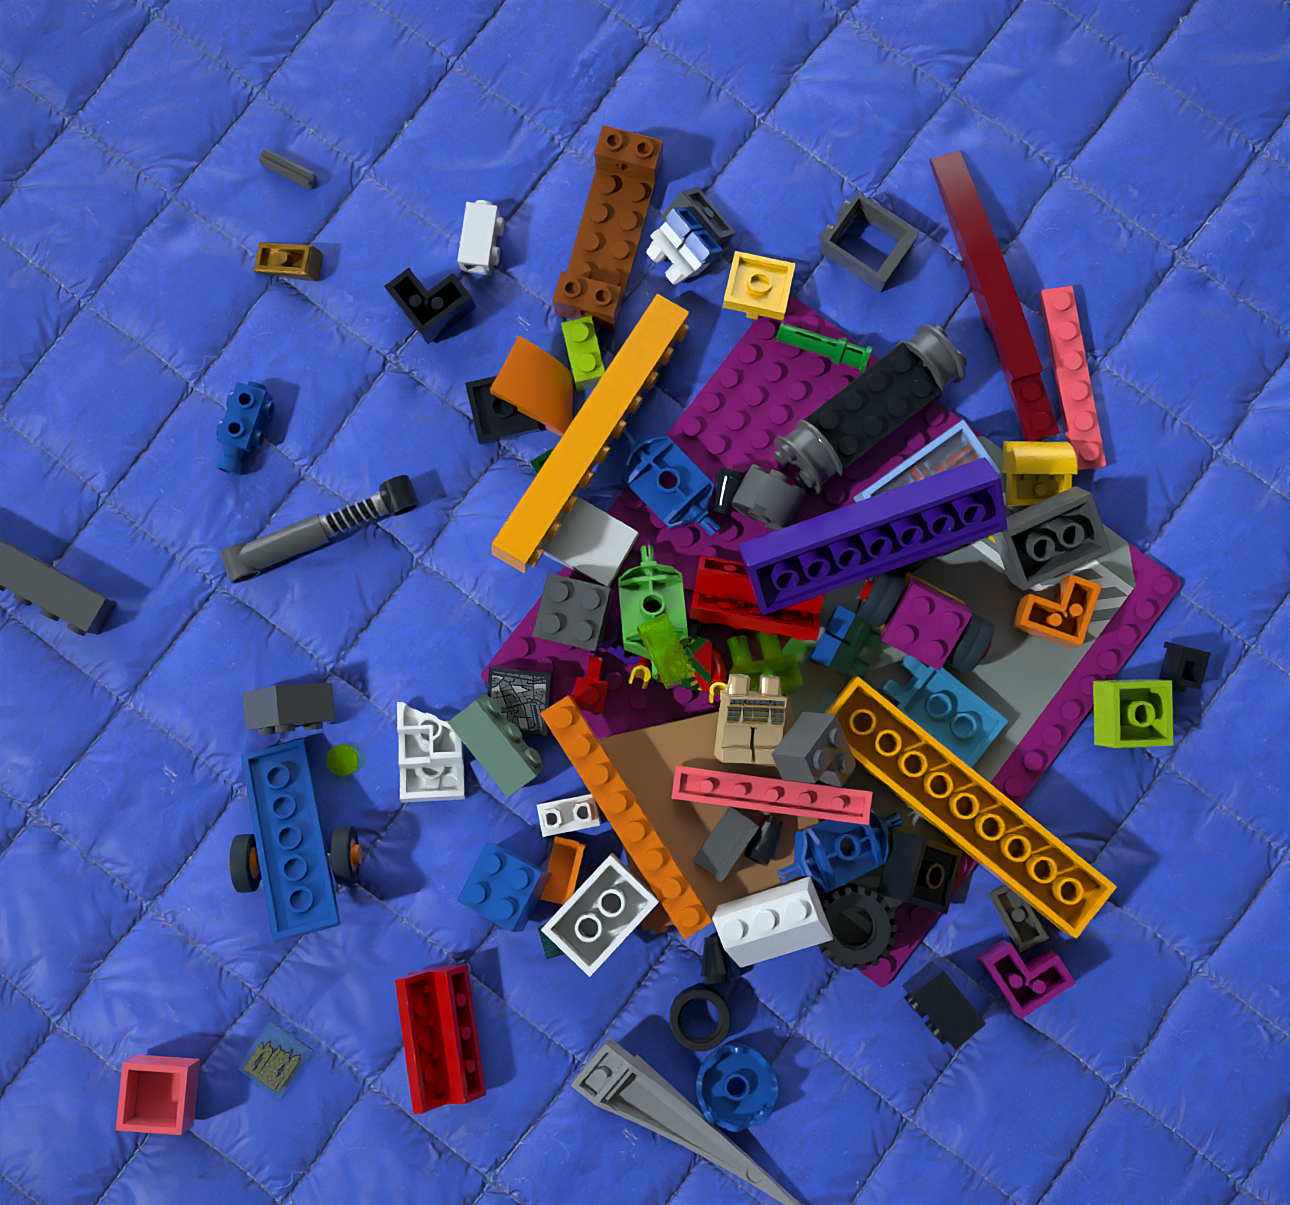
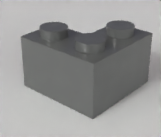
M332 683L278 685L243 692L246 731L258 730L259 736L295 731V725H303L304 731L323 729V723L335 721Z
M802 712L771 754L782 780L842 787L856 767L855 758L852 755L836 714Z

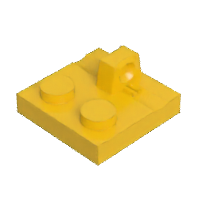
M735 251L722 308L747 313L746 318L758 320L759 316L783 320L795 263Z

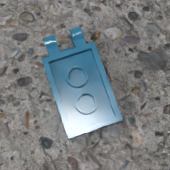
M906 654L899 665L912 674V678L904 688L892 679H886L879 689L897 702L895 707L972 768L1008 720L944 668H941L939 671L929 665L925 666L918 659Z

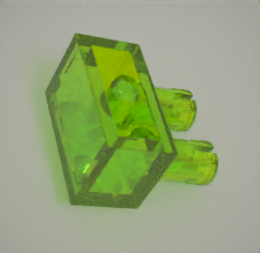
M762 632L757 634L764 660L752 662L746 635L739 636V639L736 636L727 640L734 665L727 674V680H729L730 674L748 675L750 677L749 691L758 692L760 675H774L780 678L782 696L795 694L803 685L795 653L789 655L782 654L777 634L767 635Z

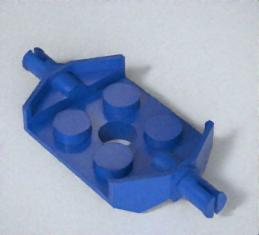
M625 429L620 438L617 439L630 454L623 471L622 482L626 483L662 520L668 530L696 523L710 537L714 536L715 532L717 533L721 528L708 516L709 512L707 509L715 484L668 436L655 437L641 443L640 440L637 442ZM665 473H672L677 478V484L672 489H665L659 483L660 477Z
M870 809L869 825L825 819L805 830L796 831L794 862L777 871L778 876H782L779 878L780 881L785 884L797 876H802L803 878L811 877L814 887L820 893H828L885 864L890 851L887 835L890 834V830L903 824L902 820H897L901 818L900 815L893 813L884 819H880ZM844 838H847L852 845L851 853L847 857L840 850V844Z

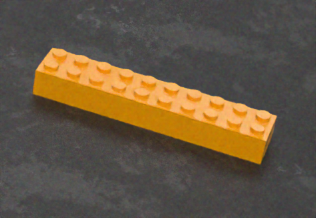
M860 677L852 678L825 711L826 714L837 715L855 762L1065 934L1077 939L1117 888L1116 885Z

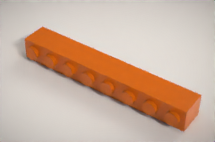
M572 696L564 697L540 714L683 939L689 938L712 923L710 912Z

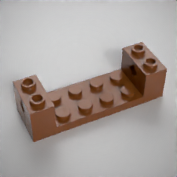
M602 125L594 153L595 174L567 272L561 271L553 297V305L556 316L571 320L592 316L594 326L615 331L662 165L663 140Z

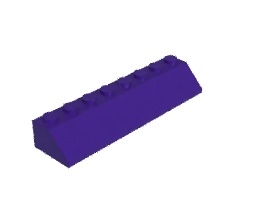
M984 457L738 544L743 564L762 616L1008 529L1001 477Z

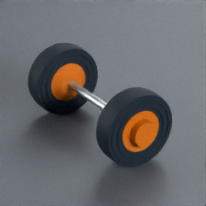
M353 826L336 827L332 834L331 853H327L328 859L331 860L333 875L338 885L355 884L358 880L360 864L362 863L361 845ZM254 834L236 835L231 844L229 870L234 889L238 893L257 891L260 885L261 870Z

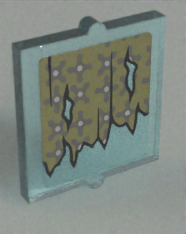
M270 1020L237 1069L255 1081L256 1087L262 1086L281 1099L313 1052V1049L296 1038L295 1032L289 1033Z

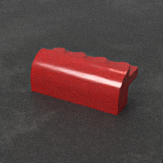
M700 555L689 618L696 619L705 624L718 623L728 625L734 629L747 628L761 631L767 635L780 634L792 636L800 641H817L820 631V612L825 594L762 616L743 562Z
M468 964L423 969L408 973V976L395 979L413 1114H424L445 1104H467L486 1096Z

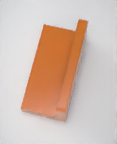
M555 836L547 871L552 874L541 894V900L564 905L576 891L586 842Z

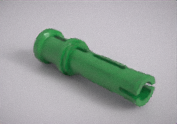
M785 322L781 323L776 337L777 342L831 358V362H834L835 365L842 363L859 369L860 373H864L873 348L869 345L865 348L849 343L848 339L844 337L839 338V340L786 324Z

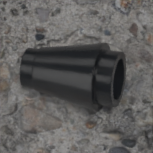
M720 468L719 475L716 474L713 511L728 515L732 514L734 507L731 502L744 479L745 473L728 468Z
M765 814L763 820L758 825L757 832L746 846L744 856L768 867L770 860L775 859L783 822Z
M720 937L704 938L701 976H704L705 985L730 983V974H733L728 954L723 948Z

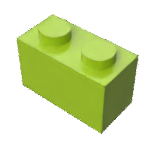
M592 316L562 322L561 326L577 392L595 388L605 370Z

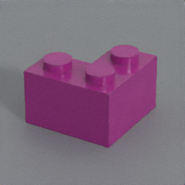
M1002 939L976 956L1010 1011L1020 1019L1076 984L1059 956L1049 950L1044 951L1024 964L1013 945Z

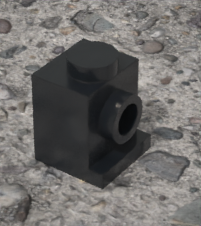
M1165 641L1163 648H1167L1159 679L1172 681L1173 690L1185 693L1187 687L1201 690L1211 653Z

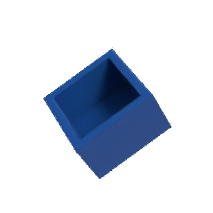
M486 842L457 902L511 932H520L524 930L552 873L499 844Z

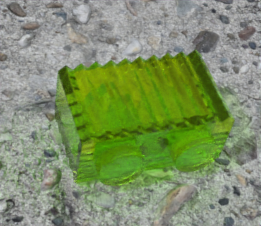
M663 613L637 627V631L666 689H670L694 676L695 668H692V662H689V656H686V650H683V644H680V638H677V632H674V626H671V621L668 620L667 614Z

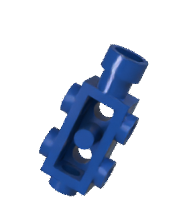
M249 381L248 385L237 382L234 390L229 392L226 401L227 411L225 417L219 421L216 428V440L225 446L224 453L219 455L215 466L218 470L240 476L243 467L241 460L244 452L253 455L255 448L260 449L265 439V432L262 430L265 419L270 420L275 410V403L272 402L273 397L266 391L267 387L253 381ZM247 396L251 397V401L245 405ZM237 425H240V431L235 434Z

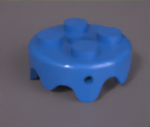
M728 1044L711 1052L702 1062L697 1072L696 1094L701 1110L711 1124H716L732 1132H740L752 1126H762L768 1121L778 1098V1083L772 1065L761 1052L748 1045ZM734 1077L742 1078L746 1083L744 1091L740 1094L729 1092L727 1084L730 1079Z

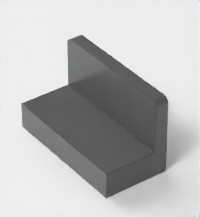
M699 187L681 191L662 215V219L666 221L665 217L672 208L687 207L704 227L702 230H706L718 245L729 241L736 233Z
M729 806L693 858V861L713 874L722 883L757 832L759 826L735 808Z

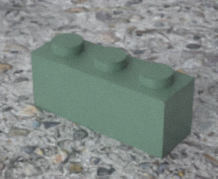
M484 693L447 723L508 798L535 778L544 766L538 752L531 747L529 748L521 738L522 734L518 727L508 722L501 713L502 709L499 703Z

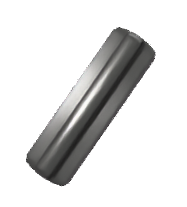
M268 148L263 149L259 156V162L262 166L307 189H312L317 181L315 172Z

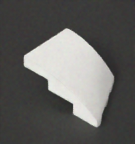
M397 702L401 803L465 799L463 742L447 723L449 721L444 722L427 712L425 714L408 707L406 703Z

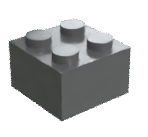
M548 573L532 636L600 652L615 590Z

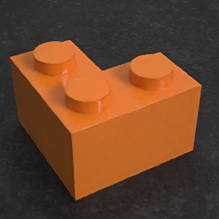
M1070 574L1060 580L1054 601L1033 594L1022 597L1011 628L1070 649L1080 647L1083 644L1102 585Z

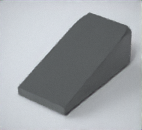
M1004 885L988 893L1018 955L1049 939L1032 906L1009 887Z

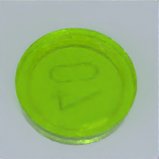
M340 744L334 746L328 752L326 763L333 774L347 776L357 769L359 755L352 746Z

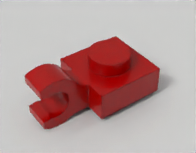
M590 656L587 677H577L573 700L580 710L604 713L609 682L600 681L603 658Z

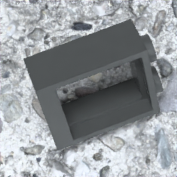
M857 192L852 201L849 199L844 201L837 212L840 218L835 225L829 223L819 238L823 241L819 252L878 292H881L915 244L920 233ZM855 214L898 242L878 272L835 245V242Z

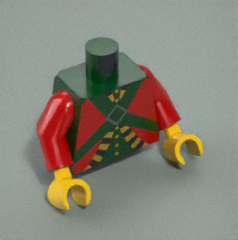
M686 616L689 644L664 659L666 677L660 678V668L657 667L658 679L652 678L651 660L641 656L637 666L632 670L629 683L632 684L633 679L638 677L644 680L642 689L647 688L650 680L709 693V702L713 703L715 695H720L721 690H727V668L720 650L712 646V640L700 637L702 623Z

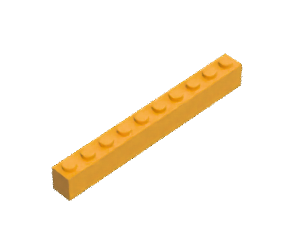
M659 294L655 296L491 543L492 555L524 574L530 565L532 567L537 566L544 554V550L541 549L547 539L552 541L561 528V524L558 523L564 513L569 515L578 501V498L575 496L580 488L586 489L595 474L592 472L597 462L602 464L611 450V447L608 445L613 437L619 439L627 425V422L624 420L628 414H635L643 401L641 394L645 388L650 390L659 376V373L656 372L661 364L666 366L674 353L672 346L676 340L682 342L690 328L686 324L689 311Z

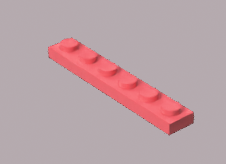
M1073 286L1042 290L1039 293L1066 442L1070 443L1075 451L1078 472L1104 468L1106 460Z
M676 765L671 799L869 825L873 792Z

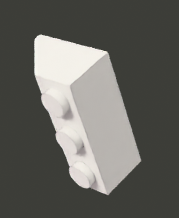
M811 877L718 905L712 918L724 950L740 968L821 944L834 938Z

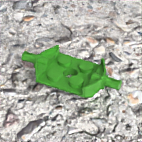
M648 545L649 557H647L646 546H642L640 548L642 555L641 565L627 570L618 579L624 650L650 659L652 663V678L658 679L657 667H659L660 678L663 679L666 677L664 659L689 644L682 573L668 565L657 564L654 558V547ZM648 601H658L662 607L657 612L650 613L644 609V605Z

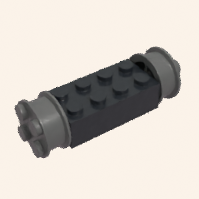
M927 324L920 325L916 329L915 336L909 341L901 340L898 342L895 349L804 420H798L795 423V429L785 437H776L774 439L776 451L773 453L775 460L781 467L788 469L793 476L792 479L796 486L813 494H819L822 491V485L832 477H841L843 470L930 401L941 398L949 384L961 382L965 378L964 367L967 365L965 356L955 349L947 339L945 331L939 325H934L933 327Z

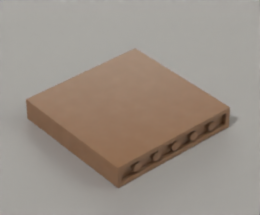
M789 695L784 696L787 698V704L785 708L783 738L795 723ZM719 711L600 738L599 740L711 916H714L718 905L784 885L779 879L782 876H778L777 871L794 862L795 832L805 830L819 823L818 818L733 807L757 825L763 820L765 814L783 822L775 859L770 860L768 867L746 858L744 856L745 848L722 883L713 874L693 861V858L729 806L671 799L676 765L782 779L776 764H756L753 761L751 763H722L714 756ZM624 846L629 869L652 890ZM797 876L785 884L803 879V877ZM815 888L816 893H817L818 896H822V895L827 894V893H820V892ZM660 901L641 921L643 931L650 930L651 934L666 932L670 930L669 925L674 924Z

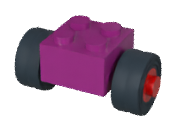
M892 570L873 576L871 581L867 579L859 593L861 600L856 610V616L878 628L886 621L881 630V641L939 671L943 664L946 663L968 674L987 655L991 647L990 642L995 625L980 615L971 612L968 605L913 577L910 578L901 594L905 584V577Z

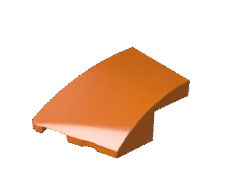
M518 336L490 388V393L517 406V411L545 424V429L562 437L573 421V373L549 353L527 339Z

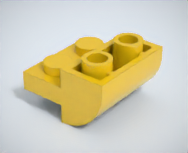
M1003 441L1002 473H1007L1006 505L1033 506L1072 488V474H1078L1076 454L1071 444L1061 441Z

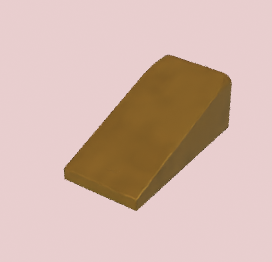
M259 242L254 272L304 281H318L323 253L313 245Z

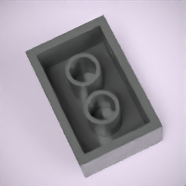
M1076 486L1006 517L1008 529L992 534L1009 581L1022 590L1033 587L1111 551L1092 493Z

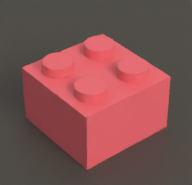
M136 1054L122 1062L116 1131L182 1135L194 1126L200 1059Z

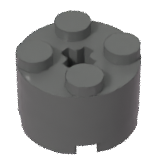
M752 464L731 503L737 511L753 521L757 519L765 523V527L777 531L792 525L808 492L796 485H788L786 483L788 477L773 469L768 474L763 468Z

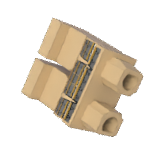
M730 674L727 690L720 691L721 703L714 756L722 763H751L753 761L756 764H775L771 754L783 739L785 708L787 704V698L781 695L780 678L774 675H760L759 691L755 692L749 691L750 677L748 675Z

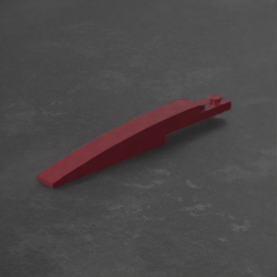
M960 150L931 158L929 162L985 331L989 330L1025 441H1040L1056 436L1060 432L1040 375L1043 368L999 245Z

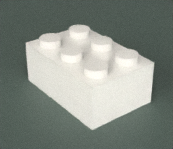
M611 853L541 931L590 977L657 905L659 899L617 856Z

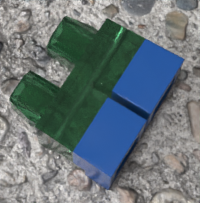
M838 605L835 607L823 630V634L820 635L808 660L828 668L840 676L847 674L851 677L858 676L863 679L870 664L856 657L860 647L862 646L873 653H877L883 641H881V635L871 629L872 624L858 618L855 613Z

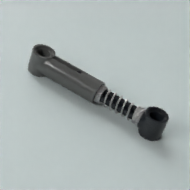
M400 475L383 482L379 486V492L370 495L369 499L365 500L362 498V502L359 503L354 501L355 505L350 507L346 505L347 508L343 510L338 508V512H330L331 515L329 516L327 514L321 516L317 513L249 543H239L224 549L219 554L230 582L235 584L252 579L259 575L262 570L331 542V537L337 536L339 531L346 532L348 527L353 529L355 524L361 526L362 521L369 522L372 517L377 519L378 515L383 516L387 515V513H390L391 516H399L416 509L420 503L409 476Z

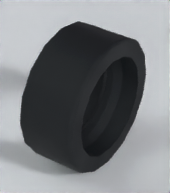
M694 985L684 989L675 997L670 1008V1027L673 1036L683 1047L692 1051L706 1052L718 1047L726 1039L731 1028V1014L726 1000L717 990L708 986ZM705 999L712 1002L717 1008L719 1023L711 1035L694 1037L683 1028L681 1013L684 1006L692 1000Z

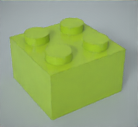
M1157 679L1093 681L1094 745L1111 748L1173 746L1172 681Z

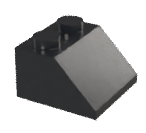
M895 830L877 893L947 914L964 851Z

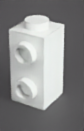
M477 200L475 203L466 202L457 260L461 272L492 276L493 265L498 266L500 248L496 247L497 236L503 235L504 218L500 217L498 207L489 201Z

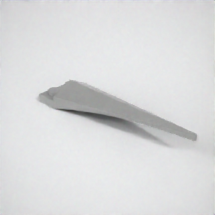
M608 1037L570 1086L597 1107L626 1118L692 1150L749 1182L784 1205H802L719 1128L711 1124L695 1106L638 1054L635 1056L631 1055L610 1037Z

